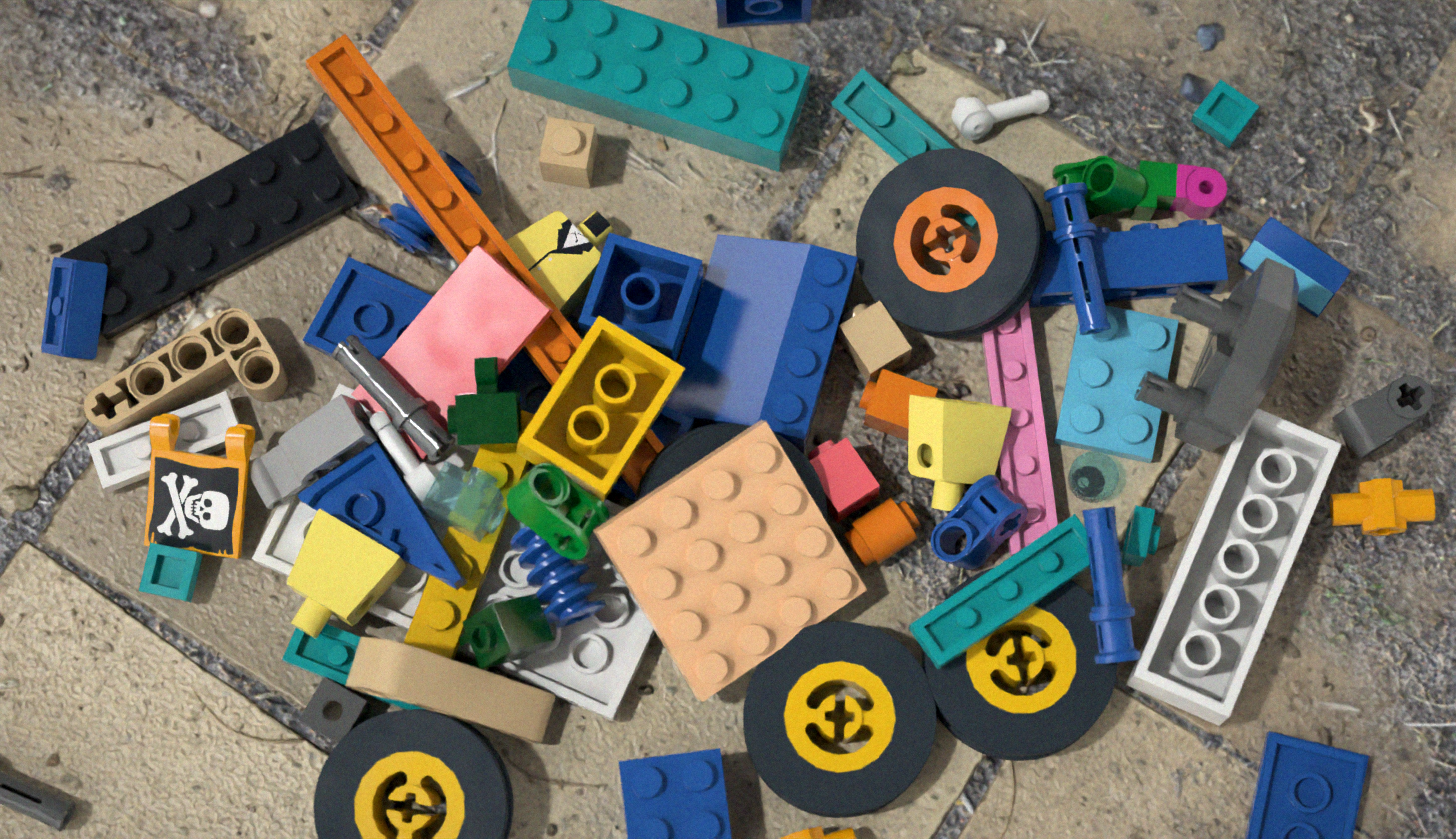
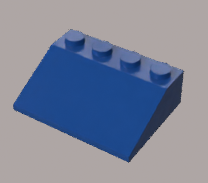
M718 234L678 363L685 370L679 384L665 406L693 418L695 424L702 426L718 423L752 426L760 420L767 421L773 433L788 440L804 454L837 342L839 325L842 324V317L845 315L856 277L858 257L812 244Z

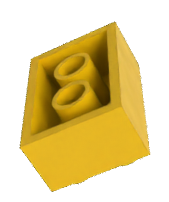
M598 316L518 440L516 453L534 465L549 463L559 467L586 492L604 503L679 384L685 368L603 317Z

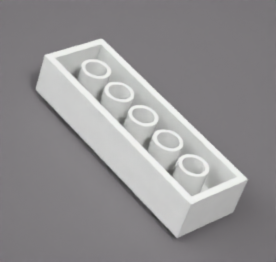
M1256 409L1241 435H1237L1236 440L1228 443L1140 650L1141 658L1136 660L1126 685L1218 726L1229 718L1342 444L1261 409Z

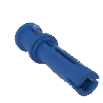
M1079 182L1051 188L1045 191L1043 195L1045 202L1051 204L1056 227V230L1052 233L1053 241L1056 242L1057 246H1062L1070 288L1080 326V335H1091L1111 329L1107 318L1101 280L1091 242L1095 238L1097 229L1096 225L1089 221L1084 197L1088 193L1086 183ZM1068 204L1071 205V210H1072V215H1073V220H1072V221L1069 220V215H1068V210H1067V205H1068ZM1079 244L1080 247L1079 254H1077L1075 245ZM1081 266H1084L1091 298L1090 304H1087L1080 271Z
M1115 506L1082 510L1094 590L1095 606L1091 607L1089 619L1095 622L1099 653L1094 655L1095 663H1116L1140 659V650L1134 648L1131 617L1135 615V609L1131 606V602H1126Z

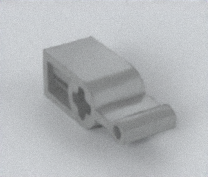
M343 394L339 395L284 433L276 447L249 462L248 474L268 509L273 510L281 506L289 497L304 487L311 486L373 442L381 443V440L369 424V418L358 400Z

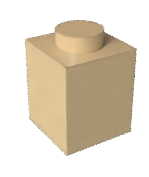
M547 117L539 157L543 181L590 188L599 145L595 124Z
M881 301L876 302L870 307L866 303L860 304L842 317L843 323L839 325L838 339L866 382L868 380L877 382L882 369L893 372L910 362L912 347Z

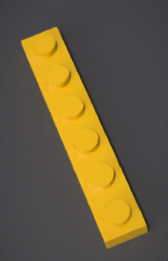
M521 410L522 434L535 415ZM518 443L480 445L442 542L467 581V584L456 590L430 575L403 644L454 660L460 645L459 639L465 632L462 622L470 618L510 515L507 506V494L509 489L525 476L530 461L516 453Z

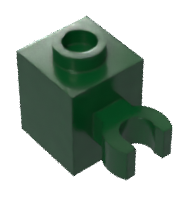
M497 357L474 358L477 392L455 395V404L448 405L447 423L449 435L457 434L458 446L518 443L522 435L520 390L499 391Z
M534 593L492 603L463 621L462 624L466 633L460 637L459 642L461 646L470 644L476 660L472 661L469 666L484 669L523 659L554 641L555 638L538 597Z

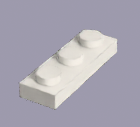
M226 391L168 413L175 414L180 418V430L174 449L178 451L207 455L225 448L227 429L240 424L230 395ZM151 420L87 444L102 488L107 493L150 477L152 447L149 427Z

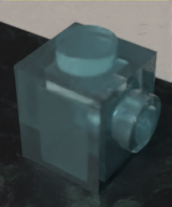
M448 461L443 465L421 503L428 516L479 543L486 532L490 534L495 532L506 511V507L502 506L505 499L500 489L495 487L498 482L495 477L474 466L467 472Z

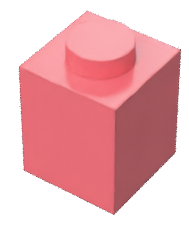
M847 437L836 444L832 440H828L808 454L809 462L815 469L824 489L827 509L837 523L878 497L879 483Z

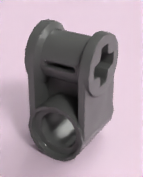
M1405 375L1374 394L1367 395L1335 415L1332 420L1359 460L1392 441L1399 433L1414 425L1430 410L1433 403V393L1429 384L1424 379L1415 375ZM1410 396L1414 404L1401 408L1397 400L1400 397L1403 399Z

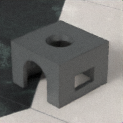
M324 677L298 721L338 744L353 728L363 723L372 705L365 699ZM335 701L341 704L343 712L339 719L330 721L325 718L323 710L329 702Z

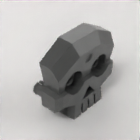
M1266 257L1251 276L1246 275L1235 285L1229 298H1224L1222 302L1183 283L1174 297L1176 303H1172L1170 313L1178 314L1209 328V335L1190 382L1185 389L1154 375L1153 372L1146 371L1138 385L1141 389L1136 390L1134 400L1142 401L1173 415V421L1177 422L1174 437L1207 452L1235 441L1237 435H1241L1273 384L1295 329L1299 284L1295 270Z

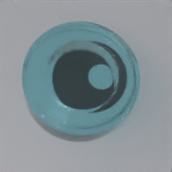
M1097 451L1086 452L1078 456L1072 463L1068 473V484L1072 493L1080 500L1088 503H1098L1109 498L1119 481V471L1115 462L1108 455Z

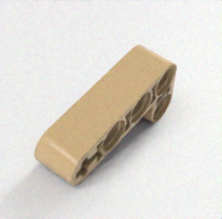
M230 308L95 387L85 399L84 411L89 421L104 436L108 437L147 422L155 416L167 413L233 372L246 391L260 402H272L279 399L288 387V375L253 317L247 311L240 308ZM235 329H249V334L243 342L238 344L228 343V338ZM193 354H207L206 360L200 368L194 370L186 369V363ZM264 366L273 368V374L267 382L262 384L252 383V376L259 368ZM164 378V385L158 393L144 395V388L150 380ZM130 393L139 402L135 406L132 405L133 402L127 397ZM115 405L114 409L117 415L108 419L109 413L107 409Z
M360 637L346 682V687L366 694L402 701L535 744H542L556 698V695L416 647L391 640Z

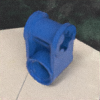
M994 475L984 476L968 489L963 499L936 525L930 540L932 550L941 560L961 569L972 570L979 568L1006 538L1014 534L1021 527L1028 516V510L1022 503H1014L1000 489L1001 483ZM966 534V547L956 555V541L961 535Z

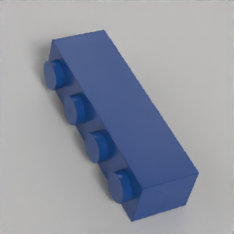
M1195 219L1184 221L1178 224V227L1159 228V225L1155 223H1143L1131 227L1130 231L1111 232V229L1108 227H1096L1095 238L1091 240L1105 303L1173 298L1183 283L1205 295L1221 294L1228 281L1222 224L1207 225V221ZM1055 230L1046 231L1047 253L1045 265L1040 280L1028 299L1029 308L1075 305L1062 246H1057L1056 242L1053 241L1052 233ZM1079 244L1075 245L1077 254H1079L1080 247ZM1081 266L1080 271L1086 299L1088 302H1091L1084 266Z

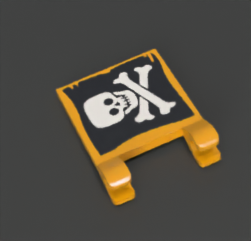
M164 413L153 417L149 427L152 453L144 545L150 546L151 542L201 554L235 559L240 558L242 553L249 460L255 441V428L248 424H237L236 426L229 427L225 435L227 457L174 450L180 430L179 416Z

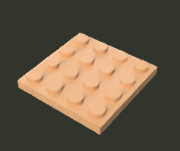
M763 420L758 421L593 530L694 695L701 702L783 648L804 627L820 623L867 591V588L767 421Z

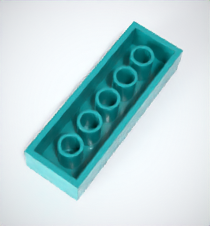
M532 0L507 64L513 88L777 172L781 169L810 85V66L600 0Z

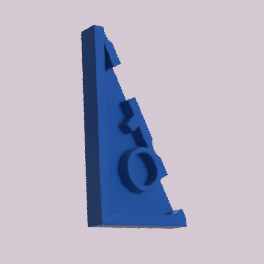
M377 441L298 494L299 499L316 511L319 508L398 554L406 562L458 590L467 584V581L421 507L406 487L403 478L383 446Z

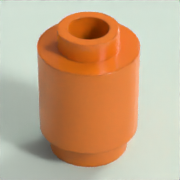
M889 498L851 523L853 529L845 533L844 537L866 568L873 562H876L878 565L916 541L918 537L914 529L920 526V522L905 501L897 505L892 498Z

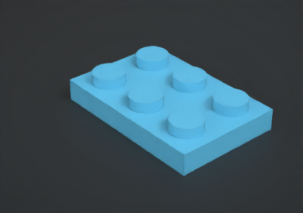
M1105 305L1111 329L1091 335H1080L1079 321L1077 323L1054 443L1150 463L1153 458L1162 410L1142 401L1134 400L1136 390L1141 389L1138 385L1146 371L1153 372L1154 375L1165 380L1168 379L1179 320Z

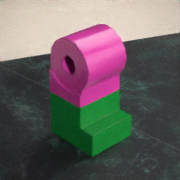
M1140 160L1136 170L1143 175L1146 186L1141 201L1134 208H1131L1130 220L1150 221L1155 210L1179 211L1193 219H1207L1214 215L1224 200L1227 192L1226 181L1222 174L1208 167Z

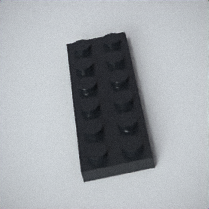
M313 119L63 253L60 257L107 265L108 271L100 331L106 340H109L360 204L361 201L316 121Z

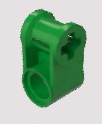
M1098 156L1077 163L1060 164L1052 169V177L1057 181V186L1079 182L1087 184L1088 193L1084 197L1089 220L1097 216L1134 208L1141 201L1145 192V179L1141 172L1108 156ZM1068 204V205H1067V210H1068L1069 220L1072 221V220H1073V215H1072L1071 205Z
M537 464L509 489L507 494V506L510 513L518 521L524 523L548 542L557 553L569 559L579 560L584 558L590 549L589 540L594 534L593 530L609 520V511L606 505L597 497L586 492L559 467L553 464ZM587 511H591V515L586 517ZM570 535V538L566 541L564 537Z

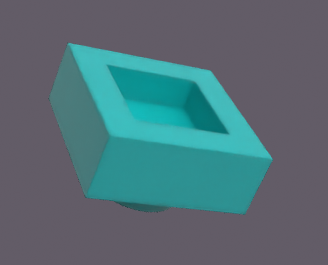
M1220 79L1192 115L1190 122L1230 148L1257 113L1260 106Z
M1135 505L1128 520L1121 556L1122 564L1140 567L1147 554L1155 555L1161 526L1153 525L1155 509Z
M150 542L139 591L191 603L203 555L194 551Z

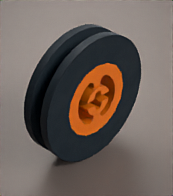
M958 148L937 149L921 153L909 158L891 170L869 196L861 213L856 234V255L858 257L859 271L866 288L876 302L881 301L892 317L913 330L944 339H961L977 336L995 329L1013 317L1034 292L1042 275L1047 253L1044 219L1034 196L1028 188L998 161L979 152ZM954 214H970L978 222L981 233L979 252L978 243L970 238L973 236V233L960 222L952 218ZM954 235L957 238L953 241L954 250L947 252L945 249L949 247L948 238ZM923 241L924 245L933 250L928 254L950 269L948 274L935 275L930 273L924 264L922 256Z

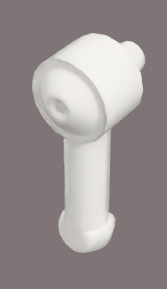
M1032 90L1029 95L986 106L978 98L960 97L955 102L951 117L953 123L965 139L977 140L989 133L993 123L1031 113L1042 114L1046 112L1049 108L1050 100L1048 94L1042 90Z
M384 411L374 413L368 422L404 473L405 485L415 500L425 506L443 494L445 480L453 473L446 461L436 465L425 462L420 463L411 448L405 443L402 435L392 426V421Z

